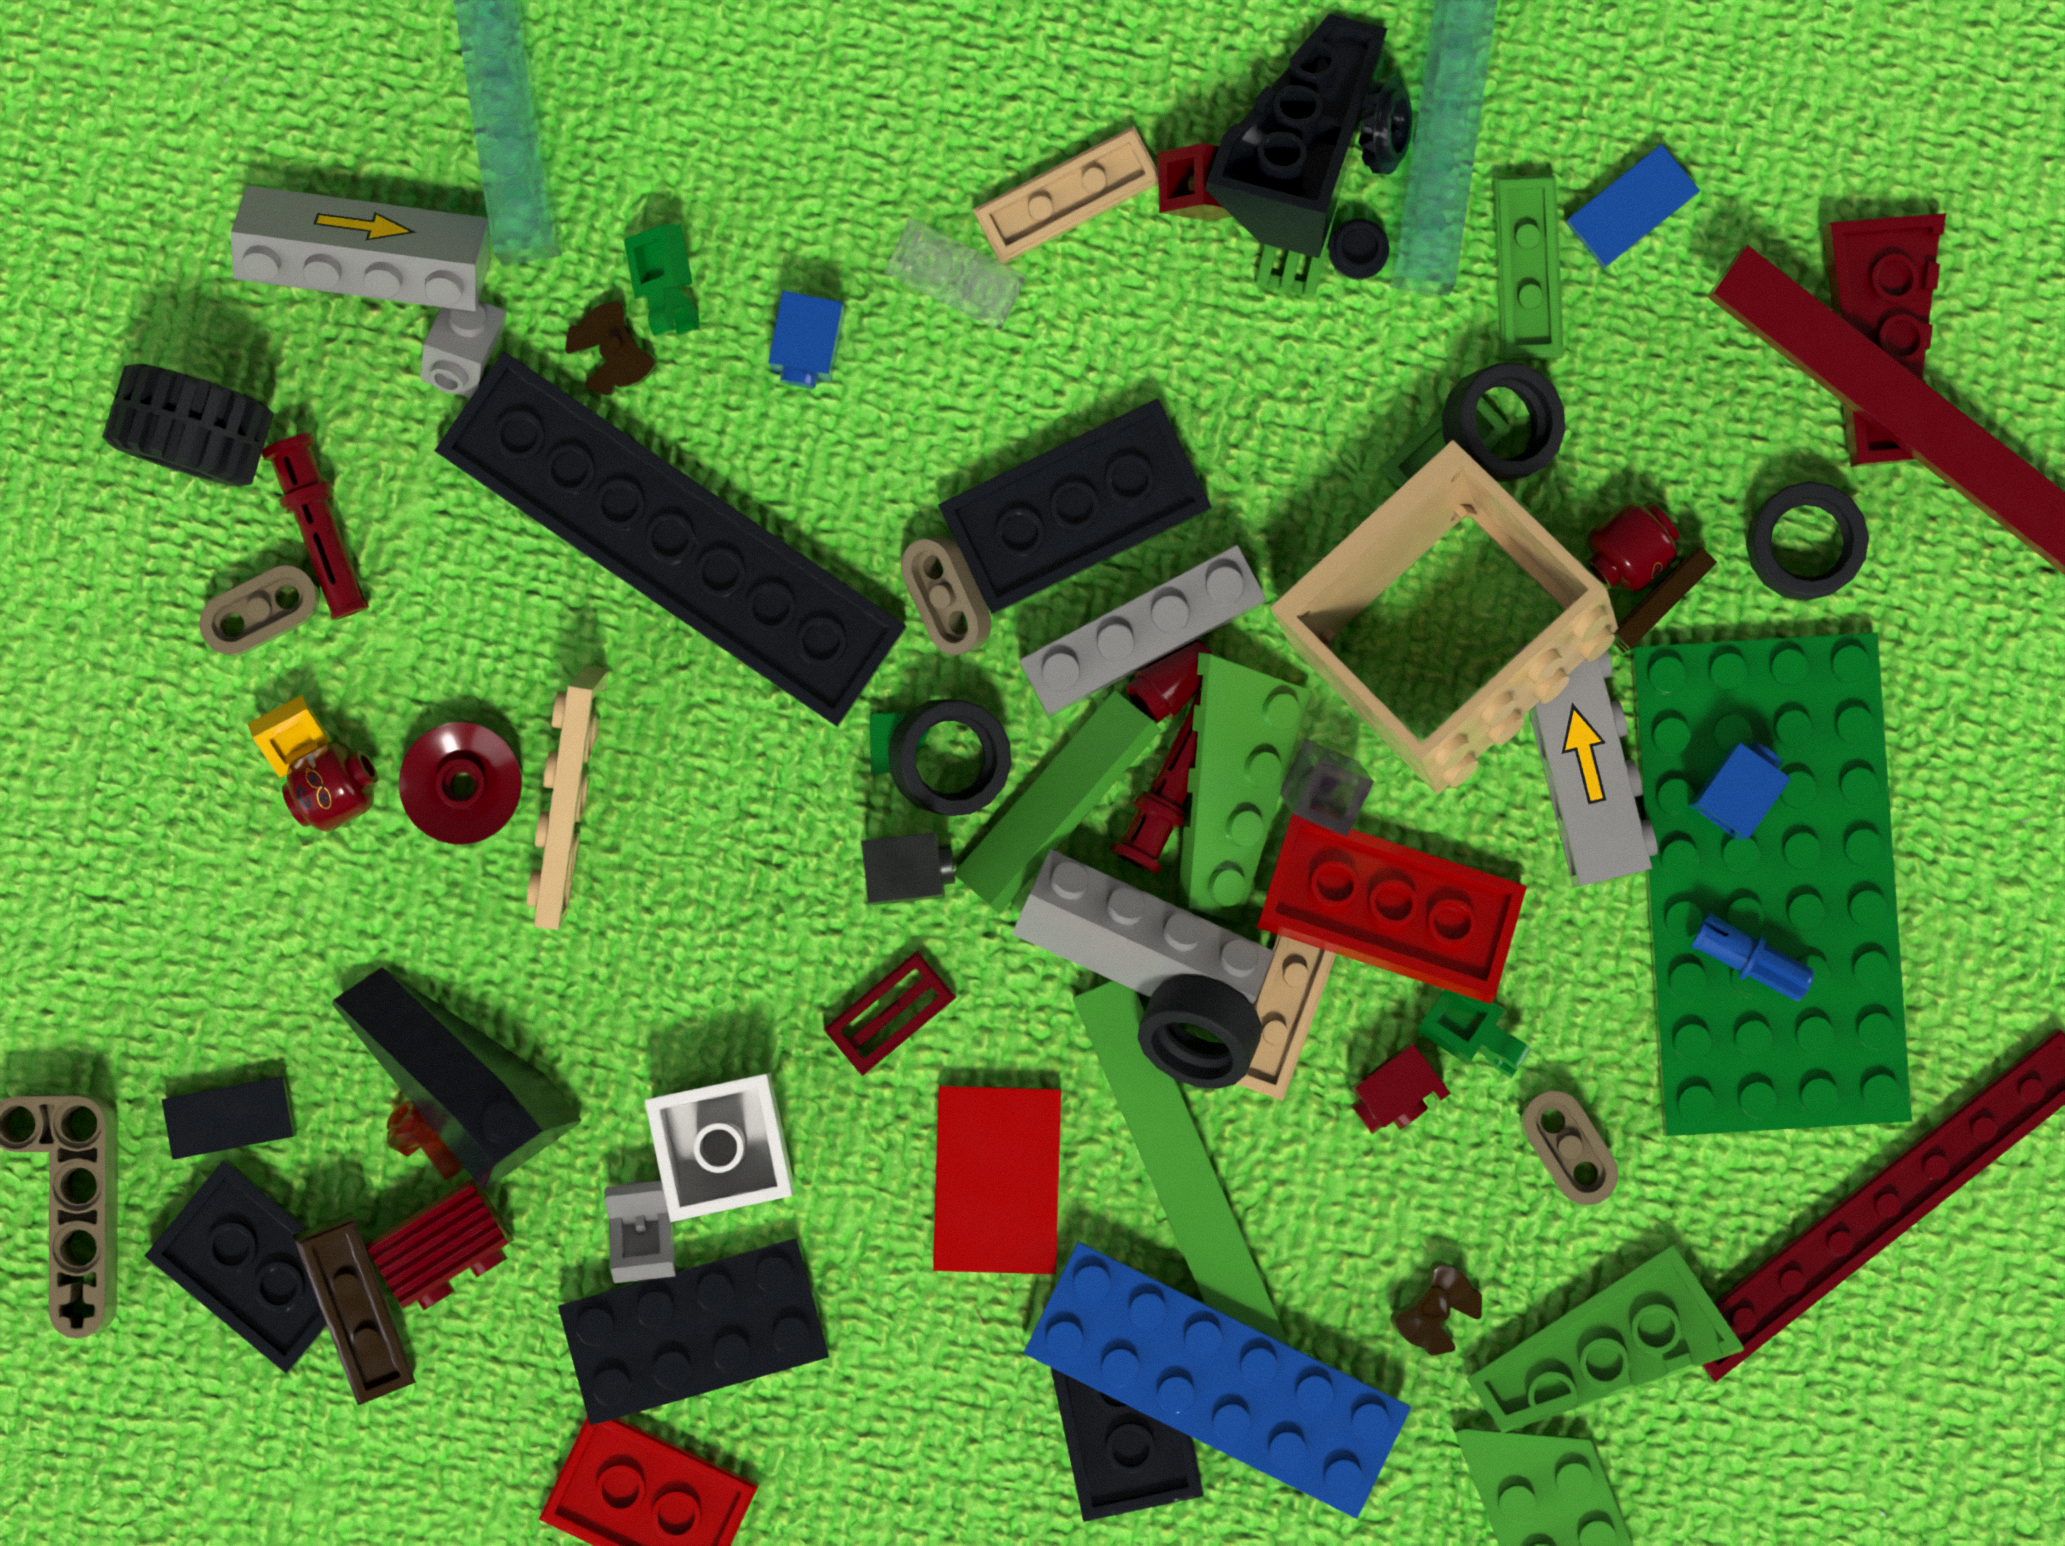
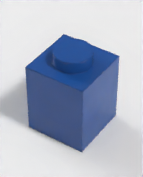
M782 291L768 361L772 371L781 373L780 382L796 387L815 389L817 380L832 381L845 316L843 302Z
M1752 741L1749 747L1740 742L1729 747L1688 806L1737 841L1746 840L1752 835L1791 778L1779 770L1783 761L1775 753L1755 741Z

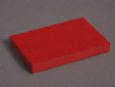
M939 1086L933 1271L1056 1275L1061 1089Z
M587 1416L539 1520L593 1546H731L759 1487V1483L622 1418L590 1426Z

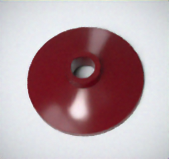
M467 722L440 725L422 735L407 752L399 775L401 802L413 824L429 837L454 845L481 842L499 832L514 815L522 792L520 765L510 746L490 729ZM461 773L470 774L474 780V788L466 796H458L453 790V781Z

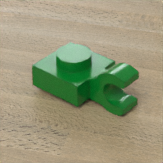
M662 224L625 238L624 244L634 297L648 298V322L653 335L660 336L675 329L677 335L697 330L699 328L697 309L692 301L681 291V287L693 283L682 225Z
M1446 989L1443 990L1417 1032L1467 1065H1469L1477 1051H1479L1495 1069L1510 1078L1514 1076L1531 1050L1524 1042L1496 1026L1505 1010L1493 1002L1491 1004Z

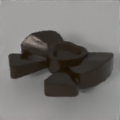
M607 302L595 307L582 320L581 327L571 326L568 329L565 346L567 354L572 355L600 346V355L608 359L586 381L585 387L611 396L614 393L615 386L621 388L636 386L650 377L657 367L655 358L638 349L636 340L633 338L630 330L626 328V308L620 302Z
M1435 1261L1429 1268L1426 1285L1412 1299L1411 1304L1395 1310L1391 1314L1390 1321L1394 1329L1405 1340L1414 1346L1424 1348L1430 1355L1435 1356L1452 1352L1456 1349V1346L1438 1322L1449 1318L1450 1307L1479 1320L1482 1316V1295L1479 1291L1472 1288L1468 1278L1458 1269L1448 1263Z

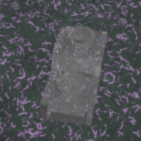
M911 217L884 273L998 330L1002 329L1027 277L1026 274L986 253L969 247Z

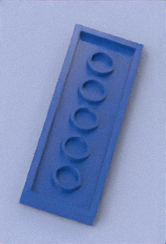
M1077 1241L1023 1351V1354L1356 1519L1411 1409L1409 1404L1080 1241Z

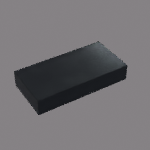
M286 1076L161 1099L172 1160L297 1136Z

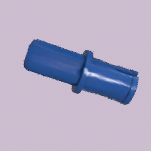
M1711 912L1703 920L1696 933L1698 936H1695L1691 944V948L1698 949L1739 971V979L1744 980L1749 976L1794 1001H1800L1806 995L1814 979L1812 968L1765 944L1767 937L1761 934L1757 939L1719 919Z

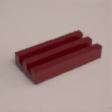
M916 951L823 1030L861 1076H863L957 997L923 956ZM916 968L923 978L848 1040L841 1030ZM932 987L939 995L934 1001L867 1057L863 1058L857 1049Z

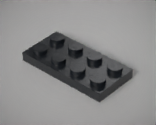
M1158 398L938 504L992 616L1206 513L1212 508Z
M796 1238L675 1272L676 1276L650 1279L558 1306L590 1426L829 1357Z

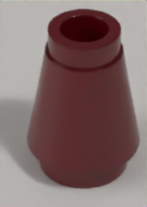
M1197 639L1189 646L1186 645L1135 671V680L1126 686L1128 695L1134 705L1156 724L1164 718L1173 720L1202 687L1203 675H1197L1199 653L1213 655L1211 650L1202 641Z

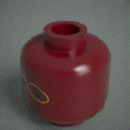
M1626 501L1588 533L1587 541L1593 556L1586 562L1595 577L1607 588L1611 589L1614 585L1619 584L1622 588L1637 592L1647 586L1676 560L1677 550L1675 541L1680 538L1679 533L1665 513L1652 502L1648 501L1641 505L1634 501Z
M331 741L295 760L288 767L287 783L282 786V794L289 811L298 823L304 827L312 825L317 830L330 832L366 813L372 807L374 802L372 784L378 781V774L371 759L364 751L358 750L354 752L344 743Z

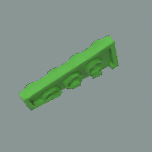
M1199 653L1197 675H1203L1200 705H1194L1192 731L1198 732L1195 768L1189 767L1187 792L1193 794L1191 820L1189 824L1184 826L1177 905L1240 924L1312 691L1223 658Z
M1673 1244L1469 1376L1467 1380L1501 1433H1505L1742 1352L1744 1347Z

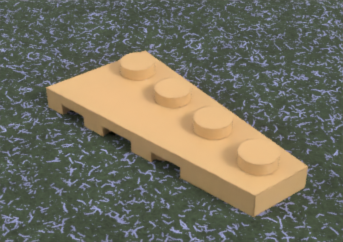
M585 665L568 685L567 692L558 691L556 695L552 727L562 729L559 752L549 751L543 782L544 787L553 788L550 812L541 810L535 836V847L545 848L542 871H532L527 892V906L536 907L535 927L558 930L567 917L580 842V834L573 833L575 822L580 823L582 820L590 783L588 781V774H582L583 763L590 762L594 745L596 746L600 725L597 715L590 714L592 700L600 690H606L609 669Z

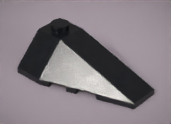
M1328 14L1290 58L1289 67L1270 88L1266 86L1255 98V104L1251 111L1239 124L1234 122L1223 135L1206 183V191L1260 243L1320 258L1360 124L1358 121L1362 118L1363 112L1362 100L1367 96L1368 87L1372 80H1374L1388 28Z
M381 967L333 999L332 1005L483 1191L580 1124L581 1118L543 1072L385 968Z

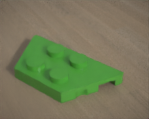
M1459 1427L1453 1430L1499 1546H1633L1589 1438L1563 1435H1536L1535 1433L1517 1431L1501 1433V1431L1479 1430L1471 1427Z

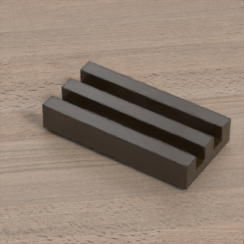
M1703 547L1691 551L1618 624V629L1613 633L1615 635L1613 644L1622 653L1630 650L1717 561Z

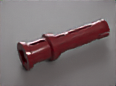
M304 433L267 446L262 451V457L265 461H271L283 493V496L279 499L282 509H286L288 514L294 513L309 553L310 561L315 569L330 609V617L332 620H338L368 609L369 604L365 601L350 561L348 550L344 545L328 500L333 498L332 492L334 489L330 481L323 480L311 448L316 442L313 433Z
M1202 690L1197 691L1190 710L1148 791H1141L1140 795L1135 796L1132 802L1135 811L1120 841H1112L1108 849L1126 862L1153 874H1158L1161 868L1158 858L1174 828H1181L1185 820L1183 818L1185 812L1181 810V807L1188 794L1189 767L1195 768L1198 732L1192 731L1194 705H1200Z

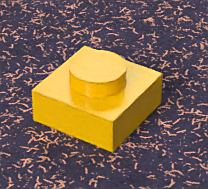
M302 695L247 723L253 740L279 778L287 775L288 767L295 760L331 742L329 735Z

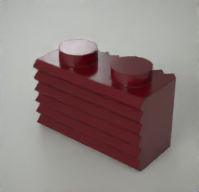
M470 1179L365 1244V1248L402 1308L418 1301L424 1311L455 1292L450 1280L470 1268L477 1278L508 1259L502 1248L514 1241V1238L485 1191L479 1187L474 1179Z

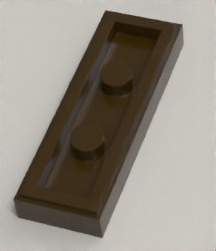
M349 1212L294 1234L293 1238L357 1405L359 1406L416 1383L352 1213Z

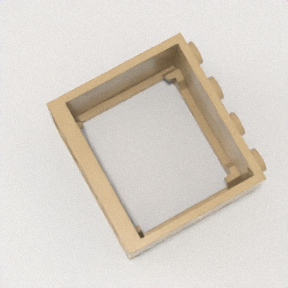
M1454 440L1447 444L1270 607L1289 645L1437 795L1448 785L1455 788L1465 782L1476 770L1479 763L1477 758L1494 743L1500 746L1509 741L1524 723L1522 717L1539 701L1546 704L1556 698L1567 686L1570 679L1568 674L1585 659L1591 662L1599 658L1615 639L1613 633L1618 629L1607 589ZM1470 517L1565 612L1422 743L1330 650L1331 643L1339 631L1460 520Z

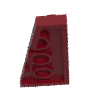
M1946 213L1830 222L1823 226L1832 311L1926 383L1922 378L1925 353L1931 346L1933 325L1929 324L1933 291L1938 287L1940 264L1936 263L1939 237L1944 235ZM1843 403L1850 467L1906 463L1916 460Z

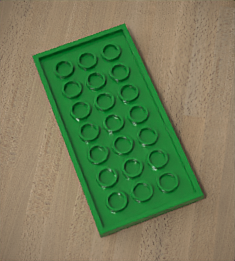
M1878 632L1631 648L1638 767L1643 794L1640 795L1642 820H1650L1658 848L1657 855L1649 856L1652 869L1645 871L1663 1136L1912 1122ZM1752 741H1755L1775 753L1783 761L1779 770L1791 779L1749 839L1737 841L1688 805L1731 745L1741 742L1746 747H1749ZM1711 912L1719 919L1757 939L1761 934L1767 937L1765 944L1812 968L1814 979L1806 995L1800 1001H1794L1749 976L1741 980L1738 978L1739 971L1698 949L1691 948L1692 941L1695 936H1698L1696 933L1707 914Z

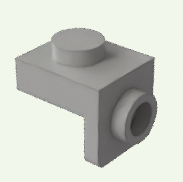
M481 301L478 302L476 312L441 307L423 344L421 380L434 385L443 392L460 394L471 398L483 381L485 366L505 327L507 310Z
M633 1181L625 1185L606 1187L604 1189V1198L609 1217L610 1267L614 1283L676 1276L673 1222H670L662 1181Z

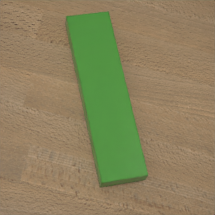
M1114 690L954 872L955 876L1000 914L1044 864L1050 849L1055 851L1161 729L1152 719Z

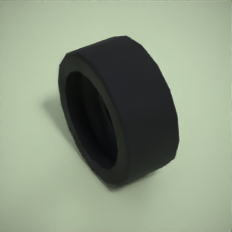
M1497 363L1462 378L1448 394L1442 413L1443 439L1446 445L1454 440L1496 482L1513 481L1527 477L1545 468L1558 453L1565 433L1564 406L1555 386L1540 371L1521 363ZM1494 387H1505L1512 390L1524 402L1530 415L1531 437L1528 446L1522 454L1514 458L1495 456L1483 444L1476 429L1475 410L1479 398L1484 392Z
M1807 481L1786 486L1760 505L1749 523L1746 547L1751 567L1766 587L1782 597L1808 601L1829 596L1855 578L1866 560L1869 535L1864 515L1850 496L1832 485ZM1804 505L1819 507L1831 514L1840 526L1843 537L1841 556L1834 567L1822 575L1813 577L1797 576L1784 569L1774 556L1771 543L1773 528L1779 518L1791 508Z
M959 699L929 700L910 710L896 726L888 749L890 774L899 792L915 807L945 816L972 814L989 805L1004 788L1011 768L1010 741L1000 721L983 706ZM956 721L967 725L977 734L983 746L984 762L979 776L971 786L957 793L945 794L933 790L922 780L916 768L915 753L920 738L929 728L940 722Z
M1180 976L1164 981L1153 992L1141 1019L1137 1039L1144 1055L1157 1069L1177 1081L1195 1087L1219 1089L1235 1085L1247 1074L1260 1043L1263 1027L1257 1011L1242 995L1226 985L1203 977ZM1177 1022L1189 1023L1204 1028L1219 1037L1223 1043L1210 1042L1195 1037L1181 1028Z

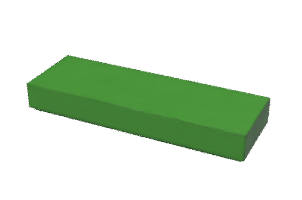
M1556 175L1495 177L1493 180L1501 361L1562 359L1564 357Z

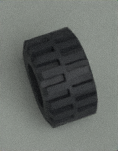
M152 365L124 366L102 438L113 448L142 460L213 482L236 487L245 486L253 483L274 413L261 401L212 382Z

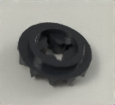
M1381 76L1377 80H1372L1368 87L1367 96L1362 100V118L1358 121L1361 125V135L1358 142L1363 147L1362 159L1364 164L1370 167L1372 173L1389 175L1396 170L1408 151L1412 132V106L1409 95L1398 77Z

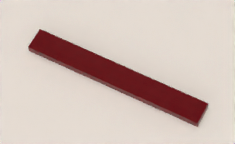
M1749 245L1741 248L1707 297L2065 575V492Z
M2061 1029L2052 1031L1715 1299L1713 1303L1743 1345L1744 1351L1701 1365L1711 1380L1714 1382L1720 1380L2064 1106L2065 1034Z

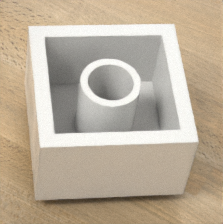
M771 1073L645 1100L670 1222L785 1198L796 1193Z

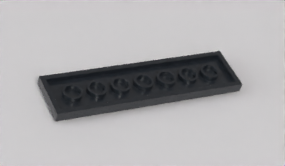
M505 351L502 352L434 450L438 455L837 728H839L907 629L905 624Z

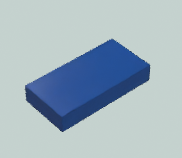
M1661 144L1568 218L1565 223L1604 270L1696 196L1700 190L1663 144Z

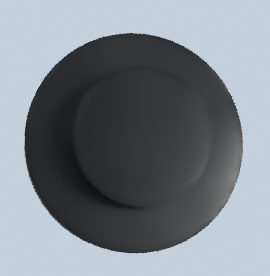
M1351 219L1342 223L1333 232L1328 246L1329 259L1334 269L1342 276L1352 280L1369 279L1378 274L1385 266L1389 256V241L1383 229L1376 223L1367 219Z

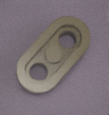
M941 535L930 536L911 543L906 548L902 557V576L932 642L941 651L950 655H960L980 648L989 637L991 617L962 551L954 541ZM937 557L944 569L943 574L937 568ZM962 613H964L967 619L968 629L962 623Z
M287 565L274 567L210 600L200 616L202 637L212 649L229 656L246 654L307 623L318 609V587L312 577L299 568ZM288 587L296 588L299 593L297 605L291 609H283L279 603L280 593ZM232 615H241L245 623L243 631L238 636H228L225 631L226 620Z
M1555 1090L1543 1091L1533 1096L1526 1103L1522 1112V1130L1559 1191L1567 1199L1583 1205H1593L1604 1201L1612 1194L1617 1185L1618 1167L1615 1159L1579 1102L1571 1095ZM1550 1109L1557 1110L1563 1120L1560 1129L1553 1133L1546 1132L1541 1125L1542 1115ZM1583 1161L1590 1162L1595 1168L1594 1179L1586 1185H1580L1574 1178L1575 1167Z

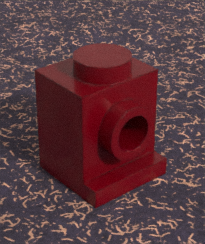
M1408 1043L1350 1087L1359 1098L1350 1107L1368 1131L1374 1134L1380 1128H1385L1392 1122H1394L1399 1130L1410 1124L1429 1108L1423 1099L1430 1093L1436 1100L1440 1101L1451 1093L1414 1044Z

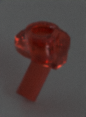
M410 1100L402 1102L393 1110L387 1121V1129L389 1130L387 1144L390 1148L407 1157L421 1148L445 1180L454 1177L464 1168Z

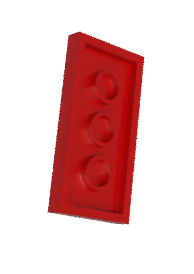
M1293 810L1256 928L1491 1004L1496 997L1527 886Z

